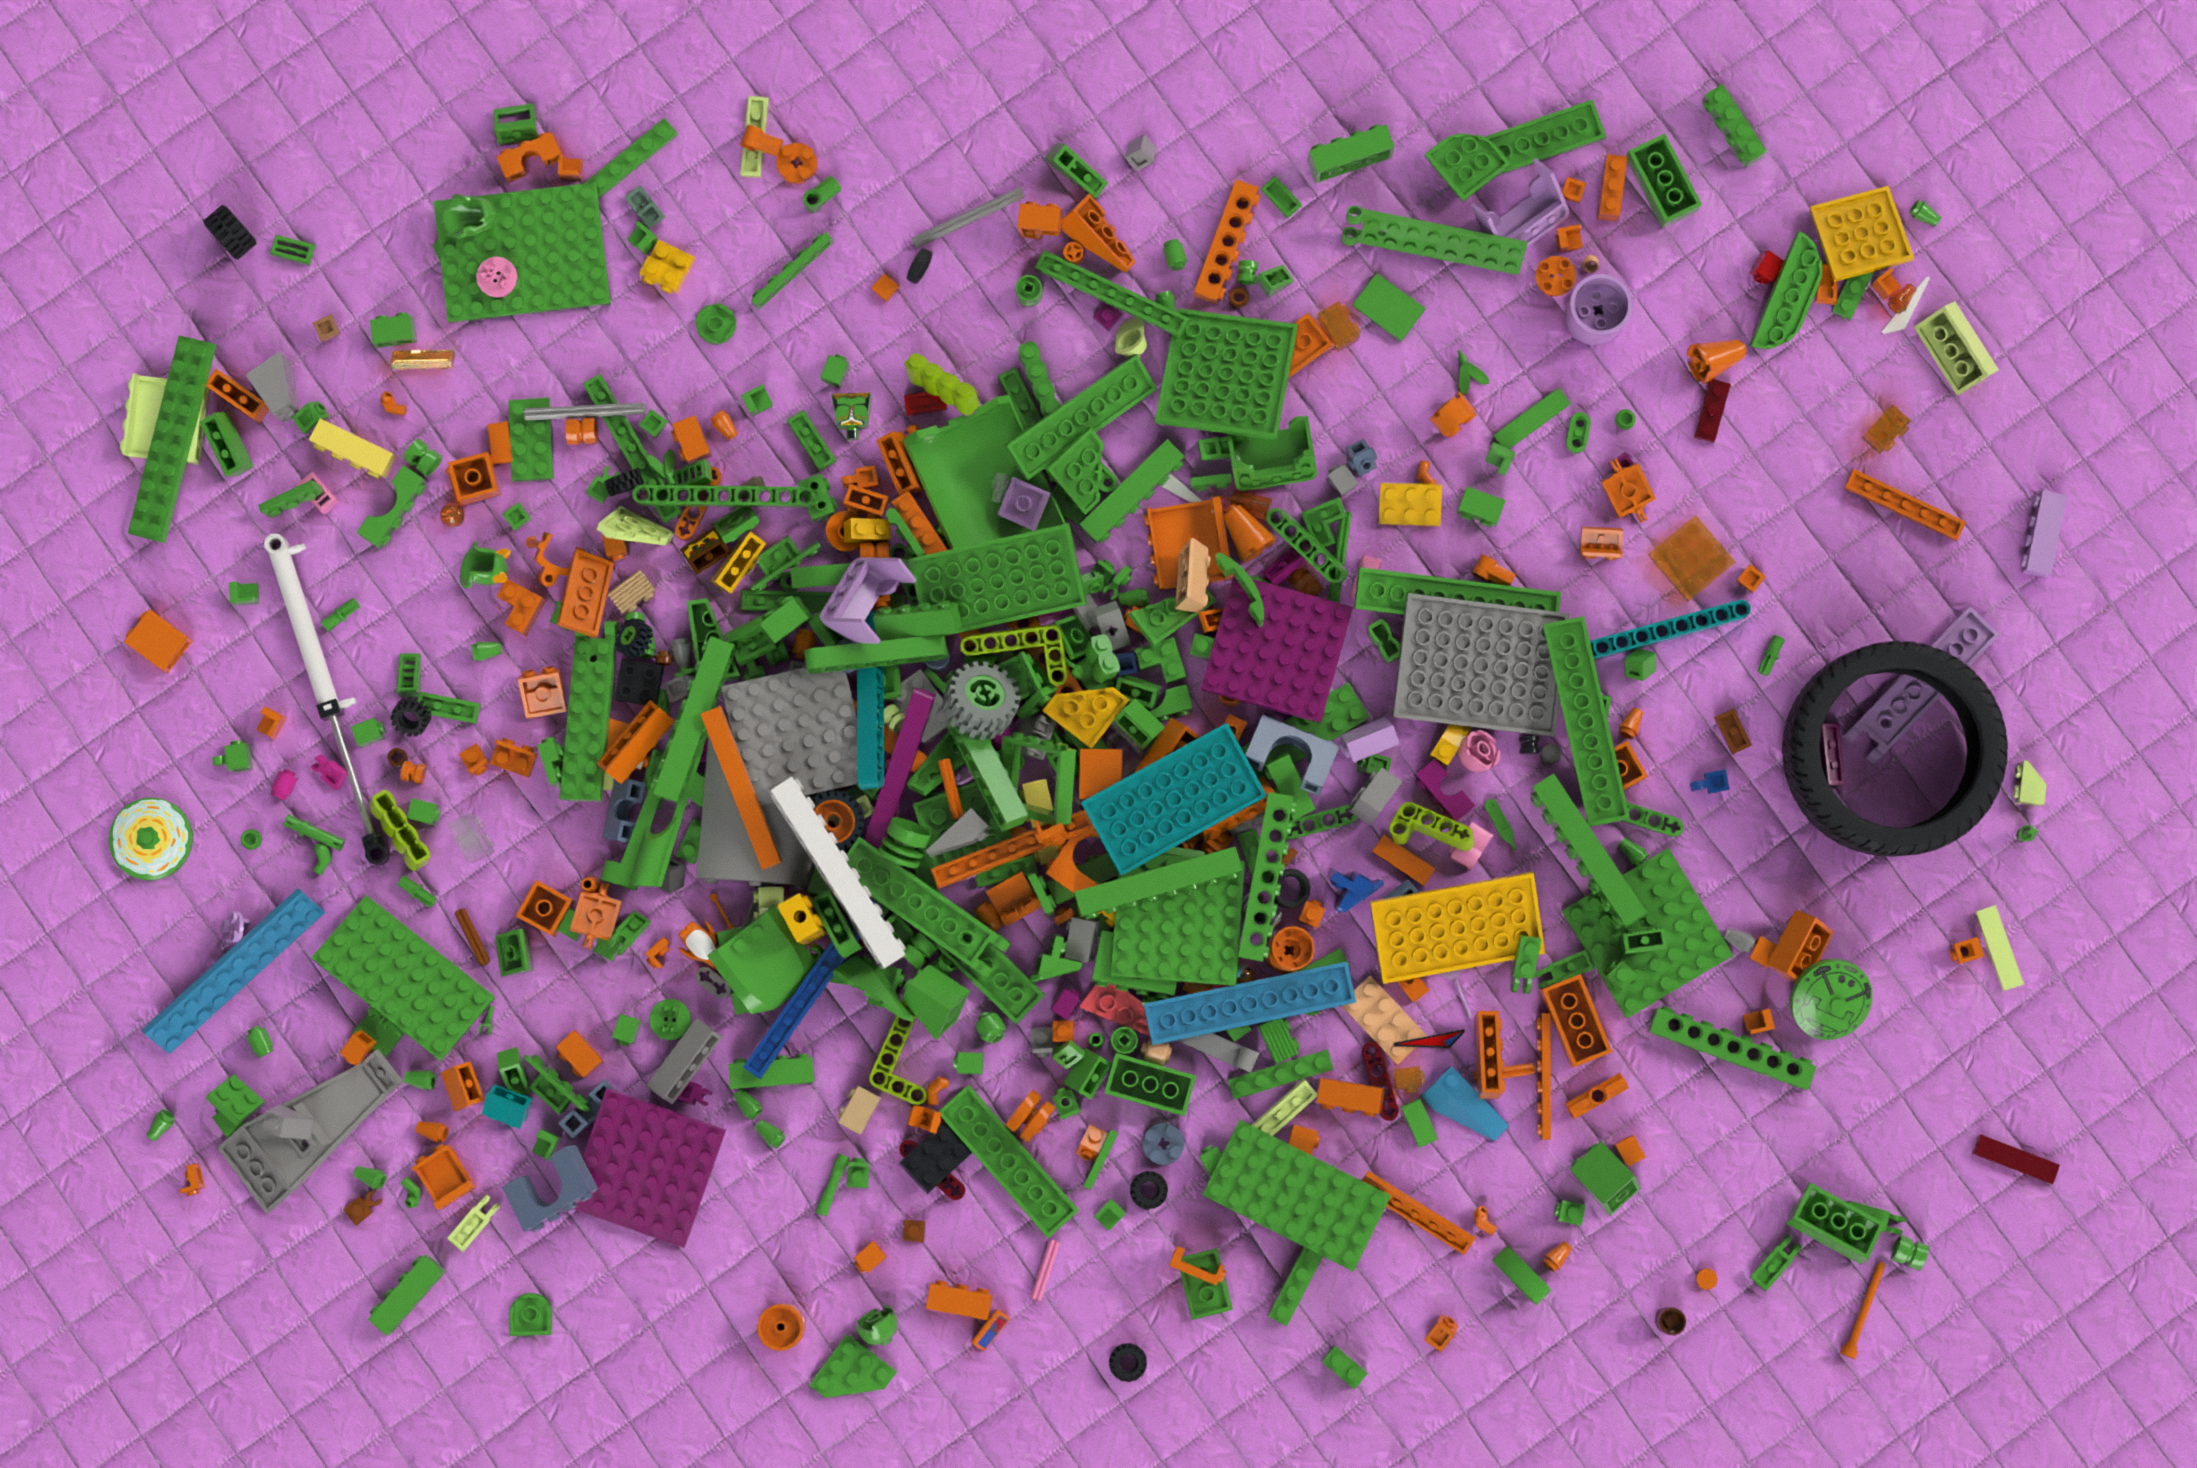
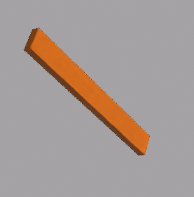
M719 706L701 713L700 715L762 870L783 862L722 707Z
M1085 810L1071 814V824L1063 825L1069 837L1065 840L1094 829ZM1045 824L1041 827L1042 830H1046L1055 825ZM1033 830L931 868L937 888L940 889L1047 847L1044 846L1043 842L1039 844Z

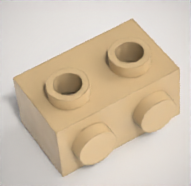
M858 1086L857 1089L852 1088L847 1098L850 1102L847 1107L843 1106L837 1117L840 1118L839 1124L862 1135L881 1097Z

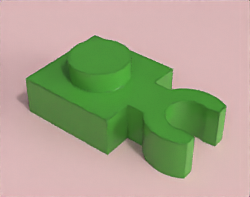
M606 466L603 471V477L601 478L597 475L585 491L587 495L601 504L609 496L604 481L614 477L607 474L610 466Z

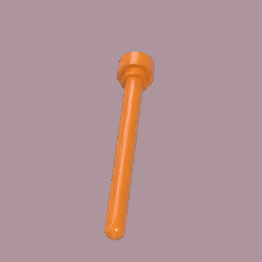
M1882 1261L1876 1265L1849 1341L1845 1343V1346L1842 1345L1840 1350L1841 1355L1856 1360L1858 1354L1856 1344L1885 1268V1263Z

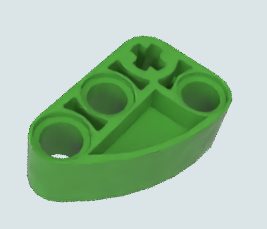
M1507 1245L1492 1259L1496 1266L1533 1304L1538 1305L1552 1291Z

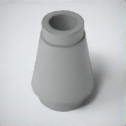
M688 638L672 640L671 649L677 667H690L691 643H689Z
M1728 928L1724 936L1725 940L1743 953H1750L1756 941V938L1752 937L1753 934Z

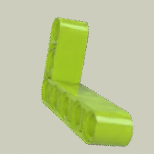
M1056 624L972 634L965 636L960 643L961 651L965 655L970 656L1044 646L1049 681L1053 685L1059 686L1065 683L1068 676L1062 630ZM1050 629H1054L1058 633V637L1054 640L1047 637V631ZM1028 632L1036 633L1037 640L1035 642L1027 640L1026 634ZM1014 635L1017 643L1014 645L1008 644L1006 636ZM988 637L994 638L996 646L988 647L985 644V639ZM965 641H974L976 648L974 650L966 649ZM1058 650L1061 658L1053 660L1049 655L1050 651ZM1060 670L1064 678L1062 680H1055L1052 673Z
M903 1000V1003L914 1019L912 1022L910 1021L907 1027H902L899 1023L900 1017L896 1015L870 1073L869 1080L871 1085L912 1104L921 1105L927 1100L926 1090L893 1074L917 1020V1016ZM895 1034L902 1037V1043L899 1046H893L891 1043V1037ZM887 1053L891 1054L894 1059L890 1065H885L882 1062L883 1056ZM877 1073H882L885 1076V1081L880 1085L874 1082V1076ZM896 1081H901L904 1084V1090L900 1093H896L893 1090V1084ZM917 1089L923 1093L922 1100L918 1102L912 1099V1093Z

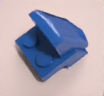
M1333 868L1327 874L1331 884L1343 890L1334 906L1335 910L1340 913L1348 911L1384 885L1383 881L1379 879L1371 880L1354 870L1350 877Z

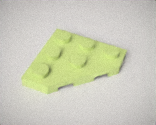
M619 506L599 522L596 529L607 538L664 546L673 539L675 534L669 529L623 506Z

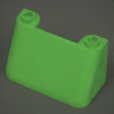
M1308 416L1294 417L1289 422V429L1279 430L1277 440L1227 434L1235 485L1240 491L1309 481L1317 476Z

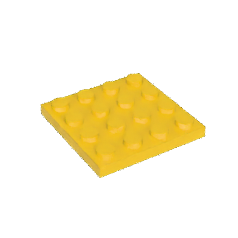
M1889 186L1810 206L1809 211L1834 282L1914 260Z

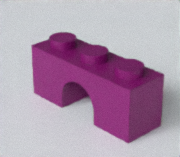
M1434 758L1416 773L1415 777L1417 779L1415 782L1421 790L1426 789L1430 794L1428 798L1435 806L1439 804L1444 810L1442 812L1443 816L1458 821L1475 805L1463 790L1454 796H1447L1441 791V780L1448 773Z

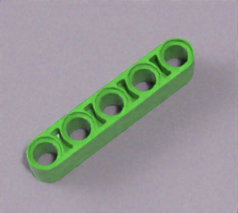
M1277 508L1268 511L1266 515L1268 524L1330 582L1341 583L1345 581L1348 574L1347 569L1287 511ZM1279 512L1281 514V521L1276 523L1274 516ZM1294 526L1296 534L1290 537L1289 529ZM1306 540H1309L1311 544L1308 551L1303 549V544ZM1321 554L1325 556V562L1322 565L1318 563V557ZM1335 568H1338L1340 571L1337 579H1334L1332 576Z

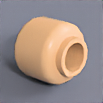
M1149 1039L1148 1043L1143 1042L1140 1054L1144 1055V1061L1163 1066L1169 1062L1172 1047H1169V1042L1152 1046L1151 1039Z

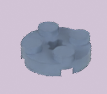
M1168 1123L1153 1125L1143 1138L1145 1155L1152 1162L1159 1165H1168L1175 1162L1181 1156L1184 1149L1182 1133L1175 1126ZM1160 1138L1169 1141L1170 1145L1166 1146V1150H1162V1147L1157 1146Z

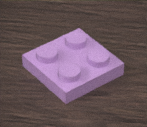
M1012 477L997 515L1035 531L1051 493L1021 479Z

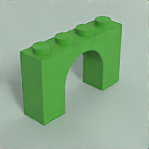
M1101 931L1091 979L1092 982H1095V986L1107 988L1108 985L1116 986V990L1128 992V989L1137 990L1136 994L1144 996L1153 993L1157 994V998L1164 1000L1174 997L1176 981L1110 976L1114 932Z

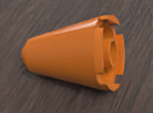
M1738 339L1692 344L1687 349V357L1690 356L1691 362L1688 363L1689 369L1698 382L1703 381L1702 384L1708 383L1743 360L1747 349L1745 344Z
M1233 504L1225 510L1226 514L1223 517L1242 563H1246L1263 553L1262 551L1266 546L1270 548L1276 542V538L1241 505L1236 506Z

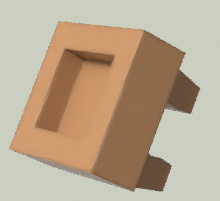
M331 314L313 322L321 342L341 334Z

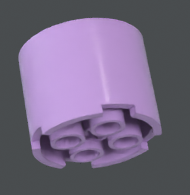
M1595 274L1583 279L1575 287L1565 308L1568 330L1577 340L1588 345L1611 342L1620 334L1631 315V294L1622 281L1611 275ZM1599 309L1600 313L1597 316L1594 315V311Z

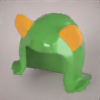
M475 541L467 551L461 564L459 576L462 587L468 589L472 587V583L491 586L506 582L508 580L506 559L510 556L511 551L504 548L498 551L490 548L477 547L478 542Z

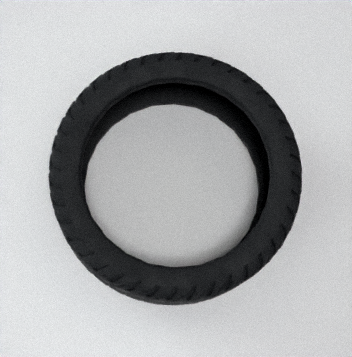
M1909 641L1879 642L1863 646L1836 658L1820 669L1805 684L1792 704L1786 719L1787 723L1785 724L1784 740L1782 742V758L1787 784L1790 787L1794 800L1803 814L1807 816V819L1819 831L1838 844L1857 852L1874 856L1894 857L1918 855L1949 845L1961 836H1964L1979 823L1995 801L2001 788V783L2004 780L2008 757L2007 731L2004 719L2002 718V712L1990 689L1987 688L1986 683L1976 675L1973 669L1963 664V661L1955 656L1949 655L1948 652L1941 649L1933 648L1931 645L1917 644L1916 642ZM1885 672L1904 674L1926 682L1946 698L1956 711L1964 729L1967 754L1965 771L1958 789L1948 803L1932 817L1910 827H1886L1862 819L1843 805L1831 790L1822 770L1819 750L1821 730L1830 707L1842 691L1856 680L1871 674Z

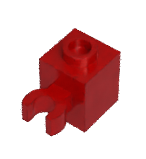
M1769 250L1761 252L1749 273L1760 284L1771 283L1774 279H1777L1784 260Z

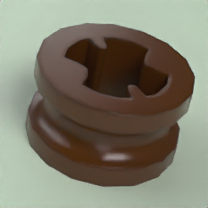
M394 748L389 751L387 759L391 765L402 767L404 761L408 760V756L404 750ZM397 752L403 756L402 759H399V763L392 759L396 756Z

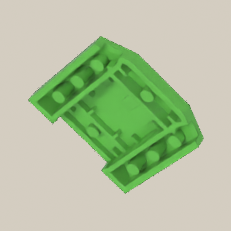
M772 905L744 929L706 955L750 1014L774 1010L795 994L817 963L805 945L797 943L784 917L775 905Z

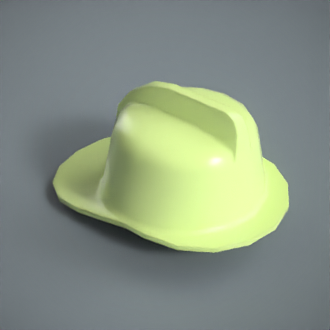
M1135 317L1125 321L1119 327L1116 334L1115 352L1123 354L1126 358L1137 354L1140 359V355L1147 348V341L1144 336V322Z

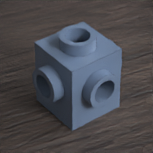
M1364 439L1345 447L1349 457L1346 459L1351 471H1356L1358 476L1369 473L1377 468L1375 459H1377L1376 452L1373 447H1369Z

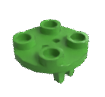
M665 999L657 1003L649 1017L653 1032L665 1040H677L683 1037L691 1024V1014L688 1007L675 999Z

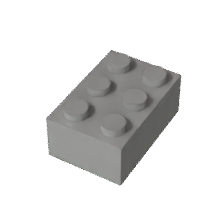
M920 669L901 683L902 697L891 700L900 710V713L906 715L915 687L936 694L921 739L923 744L927 745L948 729L947 725L950 719L946 720L944 716L946 710H942L944 701H942L939 693Z

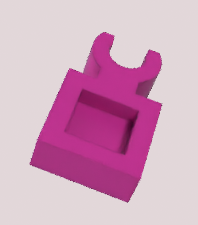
M323 755L316 756L314 759L319 764L315 763L311 765V768L315 772H321V779L335 790L341 788L348 772L333 760L327 762Z

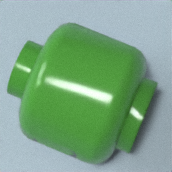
M984 1012L978 1017L975 1029L984 1042L994 1044L1004 1038L1006 1026L997 1013L989 1014V1012Z

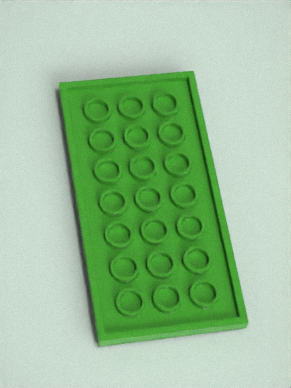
M1069 523L909 559L911 572L917 579L914 586L919 604L930 603V605H935L942 601L957 602L962 624L957 633L1087 605Z
M367 895L311 957L315 963L440 1062L495 999L494 995Z
M1239 1120L1202 1194L1353 1272L1391 1195L1242 1120Z

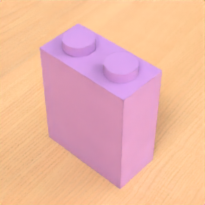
M1385 716L1340 735L1341 741L1338 742L1341 752L1353 762L1400 744L1394 726Z

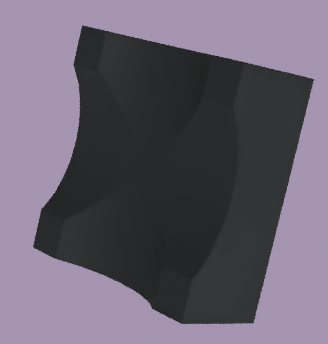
M621 659L615 700L639 705H646L651 700L657 705L664 667L657 664Z

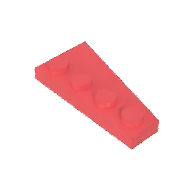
M1108 985L1107 988L1094 986L1079 1006V1008L1150 1036L1142 1002L1129 992L1116 990V986Z

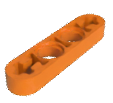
M711 467V472H716L715 475L718 478L716 480L712 479L713 482L710 483V486H719L722 474L716 467ZM685 507L675 528V533L680 540L688 541L692 539L708 507H695L700 511L697 518H690L688 515L689 510L694 507ZM685 518L690 522L695 523L694 526L689 524V534H684V536H681L682 532L680 531V529L685 528L687 525V522L684 521Z

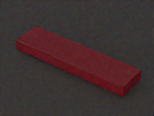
M1979 1134L1972 1153L2049 1184H2054L2060 1164Z

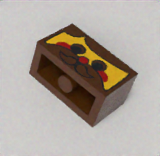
M715 527L680 549L696 575L731 553Z

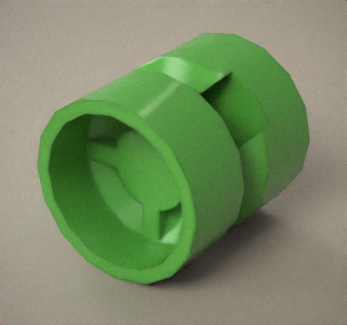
M1033 275L1022 276L1016 283L1018 301L1025 307H1034L1039 304L1043 295L1040 280Z
M420 438L415 440L403 455V459L412 466L416 465V469L425 477L431 475L438 468L443 458L434 449L429 450V445Z
M920 931L911 939L912 944L905 945L906 949L904 950V957L917 970L926 963V957L931 958L938 951Z
M1129 1027L1116 1029L1111 1037L1113 1049L1119 1054L1124 1055L1133 1052L1138 1044L1135 1031Z
M1899 1235L1891 1252V1260L1900 1264L1907 1262L1908 1267L1920 1271L1926 1262L1929 1245L1919 1241L1913 1244L1910 1238Z

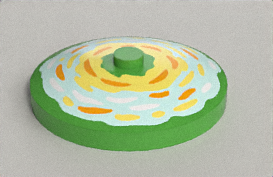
M143 798L128 804L117 814L109 832V848L116 864L128 875L142 880H160L173 875L185 864L193 846V831L186 814L175 804L160 798Z

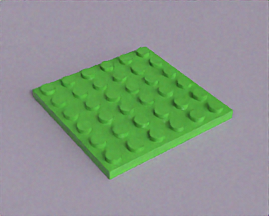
M1177 308L1176 312L1188 317L1190 321L1181 338L1173 334L1171 336L1155 424L1277 440L1298 324Z
M1669 848L1640 864L1639 867H1635L1622 875L1647 912L1643 920L1626 931L1622 932L1620 928L1618 930L1615 928L1611 921L1612 915L1609 911L1605 912L1599 903L1601 899L1597 893L1595 895L1591 893L1561 911L1583 949L1587 950L1592 964L1625 1019L1734 956ZM1661 927L1665 929L1667 948L1622 954L1620 935L1622 933ZM1622 960L1637 976L1623 990L1619 991L1605 975L1608 973L1606 969L1614 961L1618 963Z
M1161 854L1122 876L1118 873V879L1196 857ZM1240 861L1243 871L1238 873L1239 877L1227 880L1226 877L1219 878V882L1207 886L1205 882L1198 884L1199 888L1186 891V888L1178 890L1179 894L1166 897V894L1158 896V900L1146 903V899L1138 901V905L1131 908H1126V905L1117 907L1110 976L1236 986L1245 861Z

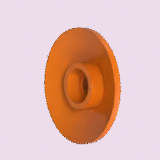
M837 512L827 521L825 528L827 540L839 551L849 552L860 546V543H844V536L840 533L841 529H844L845 521L850 518H860L858 515L853 514V512Z

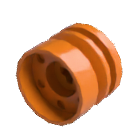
M1295 926L1285 927L1267 941L1266 945L1270 946L1268 958H1265L1270 968L1277 973H1294L1308 965L1312 960L1315 951L1314 941L1310 934L1302 928ZM1288 948L1290 952L1286 956L1284 952L1286 951L1285 949Z

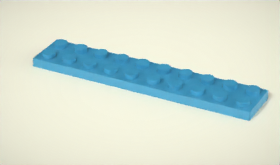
M297 888L142 1029L144 1035L171 1054L324 915V910Z
M1342 962L1241 983L1236 986H1227L1143 1004L1153 1046L1356 1003L1348 963Z

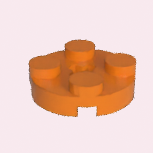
M791 143L782 147L776 160V166L780 175L788 183L803 184L815 175L817 158L812 148L807 145ZM795 159L803 162L798 168H794V165L791 164Z

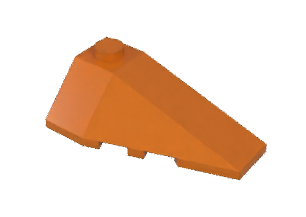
M1088 194L1062 218L1061 228L1072 240L1126 273L1136 261L1125 243L1116 237L1114 233L1116 229L1113 224L1109 226L1104 217L1106 213L1103 208Z

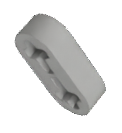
M703 967L696 972V981L715 997L724 999L730 995V986L712 969ZM709 971L710 974L708 976L713 982L710 983L706 980L702 982L700 974ZM717 983L721 986L725 984L727 992L725 994L720 993L719 995L717 993L718 988L714 984Z

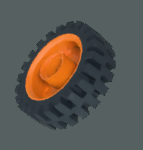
M836 790L825 791L811 799L815 805L813 810L816 815L820 814L827 825L824 827L828 833L832 832L838 843L835 845L839 851L850 848L858 837L861 836L864 828V814L859 803L851 795ZM829 816H837L839 825L836 827L829 826L827 822Z

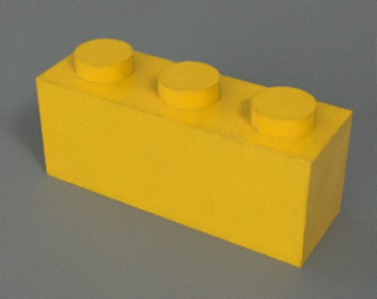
M745 531L710 582L725 593L732 594L766 543L752 532Z

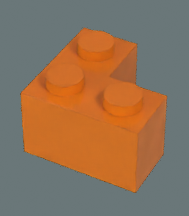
M1027 201L1026 204L1020 203L1017 228L1021 238L1042 240V235L1060 237L1063 214L1061 207L1052 203H1047L1046 206L1038 205V203Z
M508 579L503 583L497 594L500 600L514 607L505 625L527 637L546 600Z

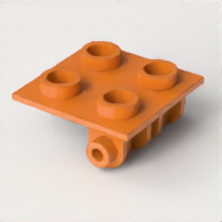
M1022 871L985 891L1005 927L1041 907Z

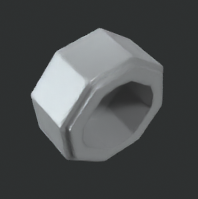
M1549 744L1542 748L1540 757L1543 763L1552 765L1559 761L1561 751L1558 746Z

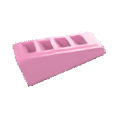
M312 471L297 485H302L311 479H314L315 483L321 485L325 493L317 500H311V502L325 515L339 503V500ZM329 496V499L326 502H324L322 505L319 504L324 498Z

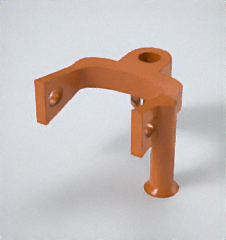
M544 532L541 541L531 536L527 538L526 545L528 548H537L534 559L536 563L542 566V569L537 573V580L542 585L550 587L556 583L559 574L568 576L570 564L568 567H558L544 558L543 552L553 536L550 533ZM576 547V548H575V549H579V550L585 551L584 549L579 548V547Z

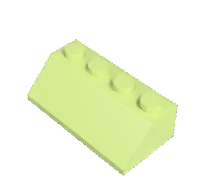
M1956 302L1942 307L1914 326V329L1957 396L1999 371Z

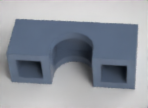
M614 779L602 836L603 839L629 843L636 824L630 821V809L636 803L642 804L646 783L626 779L620 784Z
M604 1079L589 1093L588 1102L586 1103L591 1107L589 1111H583L577 1107L558 1123L572 1139L579 1137L596 1120L606 1089L618 1091L608 1080Z

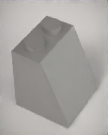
M280 351L245 374L271 413L281 422L291 420L295 413L299 411L292 365Z

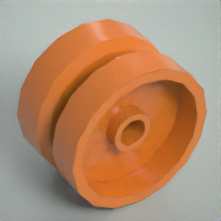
M1034 1089L1005 1124L1006 1127L1014 1132L1024 1123L1026 1126L1020 1132V1138L1027 1143L1032 1140L1036 1133L1039 1134L1050 1120V1115L1056 1109L1049 1101L1044 1102L1039 1109L1035 1108L1041 1101V1095Z
M787 1303L775 1304L766 1309L759 1317L757 1325L758 1336L762 1343L776 1351L788 1350L797 1345L803 1338L806 1329L805 1318L801 1311L794 1305ZM779 1323L784 1324V1330L779 1331L777 1329L779 1327Z

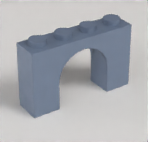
M1262 715L1245 754L1252 769L1261 772L1269 753L1275 747L1284 744L1293 745L1302 750L1308 760V769L1300 788L1319 796L1340 746L1335 745L1330 740L1318 738L1311 732L1301 731L1294 725L1282 723L1272 716Z
M576 1145L566 1146L550 1156L561 1179V1193L553 1204L544 1202L538 1196L528 1175L517 1177L502 1187L524 1232L530 1230L537 1232L545 1227L544 1223L559 1219L561 1217L560 1213L573 1210L577 1207L576 1203L589 1200L593 1197L592 1193L598 1190Z

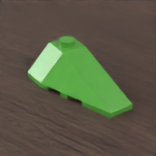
M854 955L832 972L848 985L865 991L864 995L877 1002L881 1000V1006L901 1019L913 1021L914 1017L881 969L874 965L875 961L866 955L864 957Z

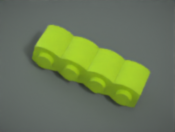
M913 353L904 362L906 374L911 383L922 386L931 395L939 396L944 403L955 406L960 413L971 415L979 407L977 392L973 386L960 382L955 375L944 372L937 364L929 363L924 356Z
M384 789L372 796L369 802L370 811L376 819L380 820L383 831L392 838L393 846L403 855L407 867L415 872L427 865L430 859L429 849L419 840L415 828L408 824L405 813L396 806L393 795Z

